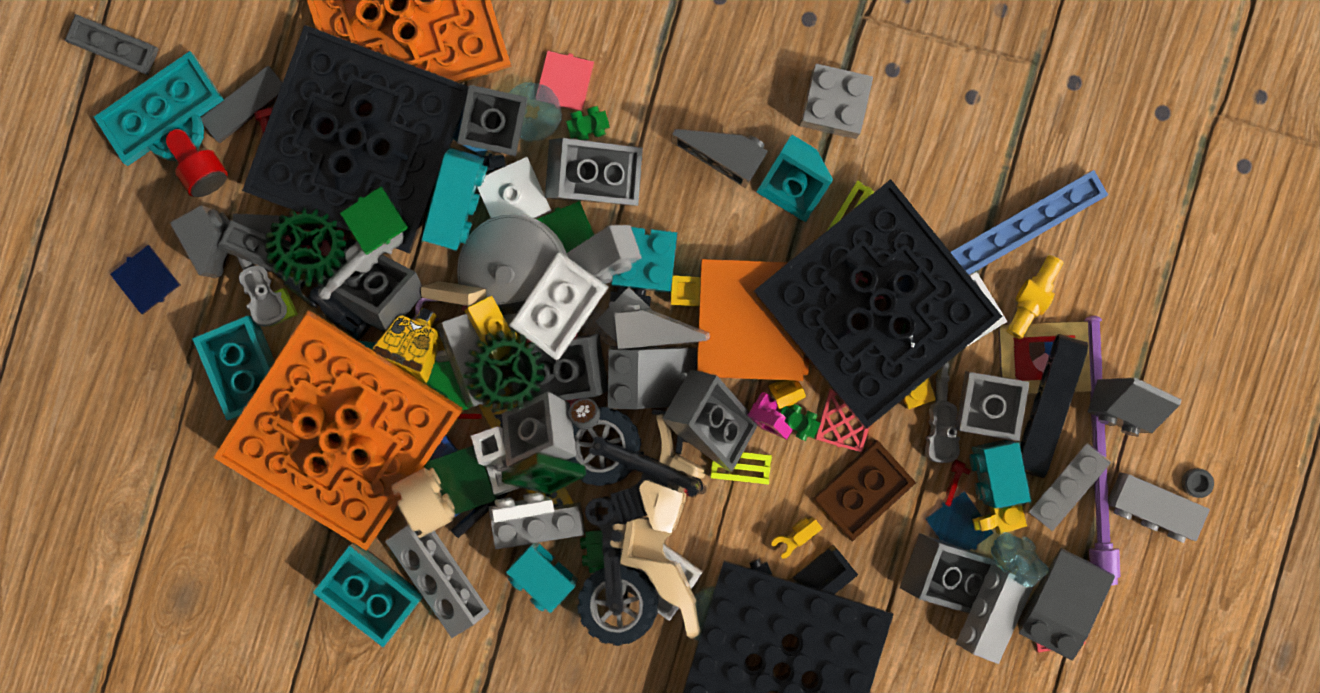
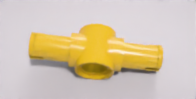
M1048 255L1037 275L1033 276L1032 279H1027L1022 285L1015 299L1018 302L1016 306L1018 310L1006 331L1008 334L1022 339L1033 318H1037L1038 315L1042 316L1049 308L1055 296V293L1052 292L1054 287L1052 283L1064 263L1062 260Z

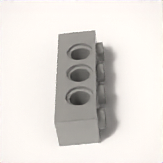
M408 525L385 541L451 638L470 628L490 612L435 531L419 538L418 530L414 532L411 526Z

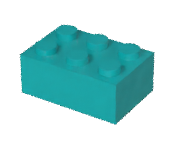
M450 148L445 153L422 241L457 250L461 243L466 244L472 227V222L467 220L469 215H474L480 198V194L475 193L476 187H481L488 166L483 165L484 157Z
M245 316L193 338L226 421L237 420L275 363L261 326L256 325L251 316Z
M354 543L346 549L313 592L381 647H384L423 599L418 589L368 550L366 551Z

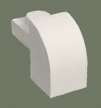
M495 427L472 435L471 438L478 464L487 467L494 495H501L521 488L502 482V472L509 469L506 462L503 428Z

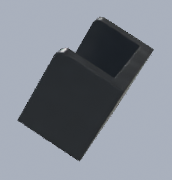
M832 544L793 576L790 581L835 595L857 577L858 574Z

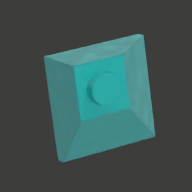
M792 134L758 188L757 193L806 222L832 183L833 178L817 149Z

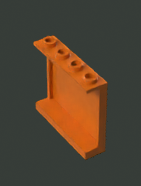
M701 259L698 328L709 332L710 339L699 341L697 344V371L714 374L719 378L803 381V375H808L809 360L804 358L803 352L753 292L788 262Z

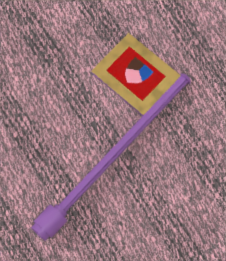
M1089 316L1084 322L1030 324L1022 339L1015 338L1006 332L1009 325H1001L999 327L1001 377L1029 382L1027 394L1037 393L1056 336L1061 334L1088 342V352L1075 392L1090 391L1091 403L1097 380L1102 379L1100 321L1102 319L1098 316ZM1091 414L1093 448L1106 457L1105 424L1098 422L1099 417ZM1106 468L1094 482L1097 543H1095V548L1089 549V562L1114 574L1115 578L1112 585H1118V578L1121 577L1119 548H1113V543H1110Z

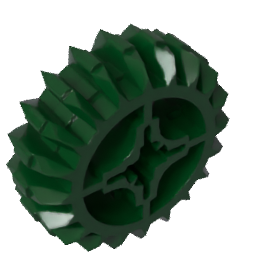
M303 207L299 215L291 209L289 211V218L281 214L278 217L279 223L272 222L270 226L272 232L266 233V241L268 243L265 244L264 249L269 254L267 255V262L274 264L273 271L275 273L283 271L282 279L284 281L294 277L293 284L295 286L299 284L301 279L305 280L306 286L309 287L311 279H315L320 285L323 283V275L330 279L334 275L333 270L339 271L342 264L340 262L345 261L346 253L344 250L347 249V242L343 241L345 235L343 230H337V221L330 223L326 221L330 217L328 213L319 217L317 216V209L313 210L312 214H307V210ZM289 236L293 246L290 247L287 254H284L281 244ZM327 240L331 251L324 259L319 248L322 246V242ZM307 245H310L311 249H306ZM300 262H306V263H309L310 265H303V264H299V263H300Z
M497 331L496 340L491 334H486L485 340L487 345L481 340H477L475 344L479 352L471 349L468 351V354L474 357L473 362L465 361L464 366L472 367V372H466L463 375L464 378H473V382L469 383L466 387L468 390L478 389L474 393L473 398L479 400L484 397L482 401V406L489 407L493 402V410L500 411L502 405L505 411H512L513 403L517 408H522V397L526 401L531 402L533 397L529 391H540L539 386L534 383L535 380H544V376L537 375V370H542L545 366L544 364H536L535 360L539 359L542 355L540 352L531 354L535 344L529 342L524 346L526 336L520 335L516 339L514 331H509L506 338L503 331ZM498 347H511L509 353H506L500 360L488 357L489 353ZM519 354L525 364V377L517 368L520 359L518 357ZM483 365L491 372L490 388L486 386L483 379ZM494 365L506 366V370L514 377L502 376V372ZM510 381L520 385L511 394L497 395L499 389H503Z

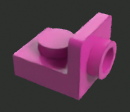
M762 392L753 404L748 416L761 429L787 440L793 430L784 422L786 417L778 412L779 407L775 400L769 394Z

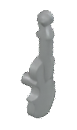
M403 232L391 239L390 244H383L368 255L364 253L358 241H356L355 245L346 252L347 263L329 279L325 287L318 289V296L321 299L328 300L331 293L338 289L355 271L362 273L370 271L373 264L378 262L377 259L382 253L391 255L392 251L402 243L404 239Z
M237 257L243 269L239 275V283L244 288V293L248 294L251 299L246 308L250 310L253 322L263 327L280 322L287 313V306L281 298V292L275 293L271 290V280L267 276L266 269L261 266H254L253 263Z
M948 362L939 369L935 378L936 402L929 408L931 432L929 436H926L927 442L925 446L926 457L933 462L939 463L952 462L958 458L960 453V437L956 436L957 429L954 427L958 411L954 404L947 401Z

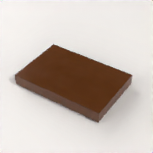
M875 440L813 496L812 499L853 542L910 490L916 482L878 440Z

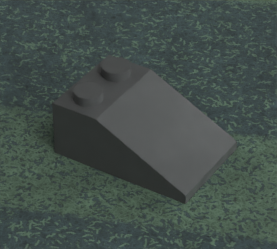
M675 129L672 134V143L744 188L747 187L768 152L763 148L765 144L751 135L749 138H746L743 135Z
M568 138L550 139L545 198L638 206L643 148Z
M350 239L344 252L346 253L348 249L353 247L356 241ZM381 254L377 259L378 262L373 264L370 271L367 273L355 271L338 289L331 293V296L363 321L385 333L398 316H406L420 300L422 284L415 271ZM346 258L345 261L340 262L342 264L341 268L347 263ZM324 275L323 283H321L320 285L316 282L315 279H313L314 282L320 287H325L327 282L329 281V279Z
M599 334L574 337L559 360H555L536 345L531 351V354L535 352L541 353L542 356L535 360V362L545 366L544 369L537 370V375L544 376V380H535L534 383L539 386L540 391H529L533 398L549 392L563 400L595 397L608 391ZM519 354L518 357L520 359L517 368L525 377V364ZM511 382L512 389L514 392L520 387V385Z
M610 346L608 361V408L647 409L669 407L689 371H697V347L644 346L618 349V346Z
M695 370L689 371L662 418L678 436L730 472L734 470L758 426L748 416L749 411L717 375Z
M919 533L900 589L920 600L970 613L991 564L1004 569L1006 563Z
M1060 548L1018 620L1019 634L1073 661L1093 627L1115 575Z

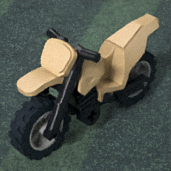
M598 407L600 409V419L596 425L605 424L602 437H598L593 427L579 429L572 422L576 456L566 461L584 465L586 476L580 480L586 484L596 486L611 485L621 481L633 470L643 474L640 481L631 488L613 493L611 497L605 496L592 499L586 506L585 514L588 521L597 525L602 531L604 567L595 571L584 582L583 588L579 592L577 610L582 618L580 621L583 627L586 626L589 630L588 633L593 638H598L604 644L610 643L614 646L630 644L641 638L652 627L657 617V604H659L658 595L656 596L655 592L657 589L664 600L681 609L686 634L689 638H695L700 633L695 602L697 601L680 562L677 563L667 559L663 551V545L667 537L672 535V532L677 527L686 501V493L690 497H695L697 494L702 495L706 492V485L701 479H698L705 477V469L680 455L674 456L670 427L662 419L664 414L656 416L662 439V452L659 461L644 455L645 452L640 451L641 438H639V431L627 415L616 409ZM611 427L618 432L619 438L612 440L607 437ZM587 430L594 439L592 443L581 442ZM580 446L592 447L589 449L590 454L585 459L582 456ZM595 456H599L601 468L594 467L588 463ZM605 458L613 460L615 463L606 468ZM608 507V514H598L597 508ZM637 568L644 570L648 576L644 572L637 570ZM628 585L636 592L637 596L629 597ZM605 587L606 600L598 599L601 590ZM639 600L640 606L638 614L629 608L631 602ZM597 604L609 607V611L603 617L599 614ZM623 612L634 618L630 624L623 626ZM612 613L613 616H617L618 626L605 622Z

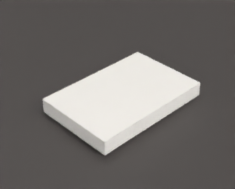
M559 252L509 326L521 335L526 336L528 340L555 360H559L608 289V286Z

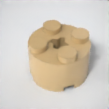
M423 468L392 485L394 494L399 492L403 500L399 501L398 504L413 531L418 530L419 538L453 521L452 517L455 516V507L447 493L442 495L440 492L441 487L439 484H441V481L434 468L429 470Z

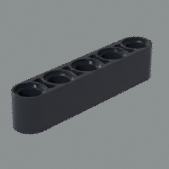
M1058 334L1053 342L1020 442L1026 474L1045 478L1086 359L1088 342Z

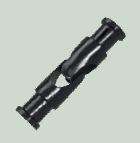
M275 273L278 277L282 279V275ZM289 278L284 281V285L310 306L315 308L319 306L327 320L336 327L341 326L356 341H359L370 329L371 325L363 321L333 296L330 295L328 300L321 299L318 296L320 286L314 287L310 291L309 298H307L302 293V289L306 285L305 280L302 283L299 282L296 286L293 284V279Z

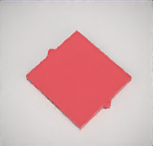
M547 51L536 101L555 105L557 109L564 107L583 112L594 62L576 58L572 53L563 55Z

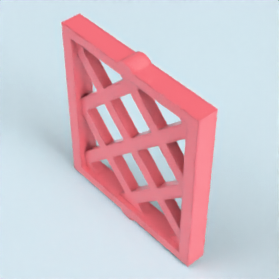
M829 389L820 421L821 424L815 439L836 445L837 447L862 452L869 428L864 429L861 426L853 430L848 421L855 418V416L851 415L846 418L842 411V408L846 405L844 403L839 405L834 397L837 394L832 389ZM832 400L836 408L827 412ZM838 411L843 420L834 425L829 415ZM826 419L830 428L822 431ZM846 424L850 433L840 437L836 428ZM864 429L861 441H859L856 433ZM833 430L837 440H827L823 435ZM852 436L857 445L854 447L848 446L843 441Z

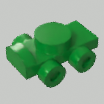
M598 106L587 109L588 115L584 117L581 111L571 113L572 120L566 121L571 139L577 138V140L587 141L589 140L588 135L593 133L595 138L606 135L605 129L610 128L606 111L600 112Z
M796 404L791 405L790 408L785 406L781 409L780 413L786 417L784 422L791 429L797 431L795 437L804 441L807 440L808 436L814 439L821 424L816 421L817 414L808 410L806 415L800 413L802 407Z
M601 530L585 531L586 537L580 538L581 549H587V555H582V566H588L589 573H594L604 567V556L602 553L603 535Z

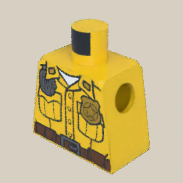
M421 308L415 321L405 316H398L373 347L372 351L419 381L427 384L441 344L439 334L435 329L431 328L437 318L436 314L428 309Z

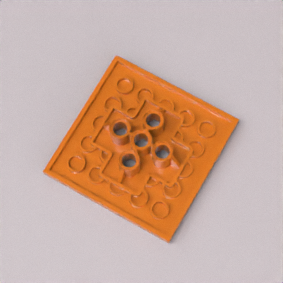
M307 0L317 30L458 83L512 67L491 0H431L429 2L406 0V6L401 11L393 10L394 3L397 0ZM369 9H378V14L373 20L365 19ZM407 27L415 28V34L412 38L402 39L401 35L404 29ZM370 103L361 105L359 115L372 111V105Z
M308 311L213 458L367 551L397 507L398 502L402 500L399 492L394 494L392 485L423 469L463 408L319 316ZM351 408L355 410L358 417H348L345 414V409ZM303 417H312L316 425L310 426L306 424ZM329 433L339 434L342 441H333L329 437ZM363 449L367 452L368 456L365 458L359 457L354 450ZM313 457L323 458L326 464H317Z

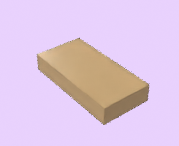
M438 281L422 286L421 297L469 306L486 299V289Z

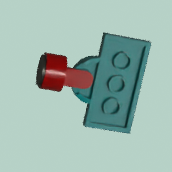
M191 51L94 116L96 122L125 165L129 166L149 151L168 161H177L179 165L175 170V174L189 196L203 197L218 190L227 179L228 172L214 151H198L204 138V125L200 116L224 101V99Z

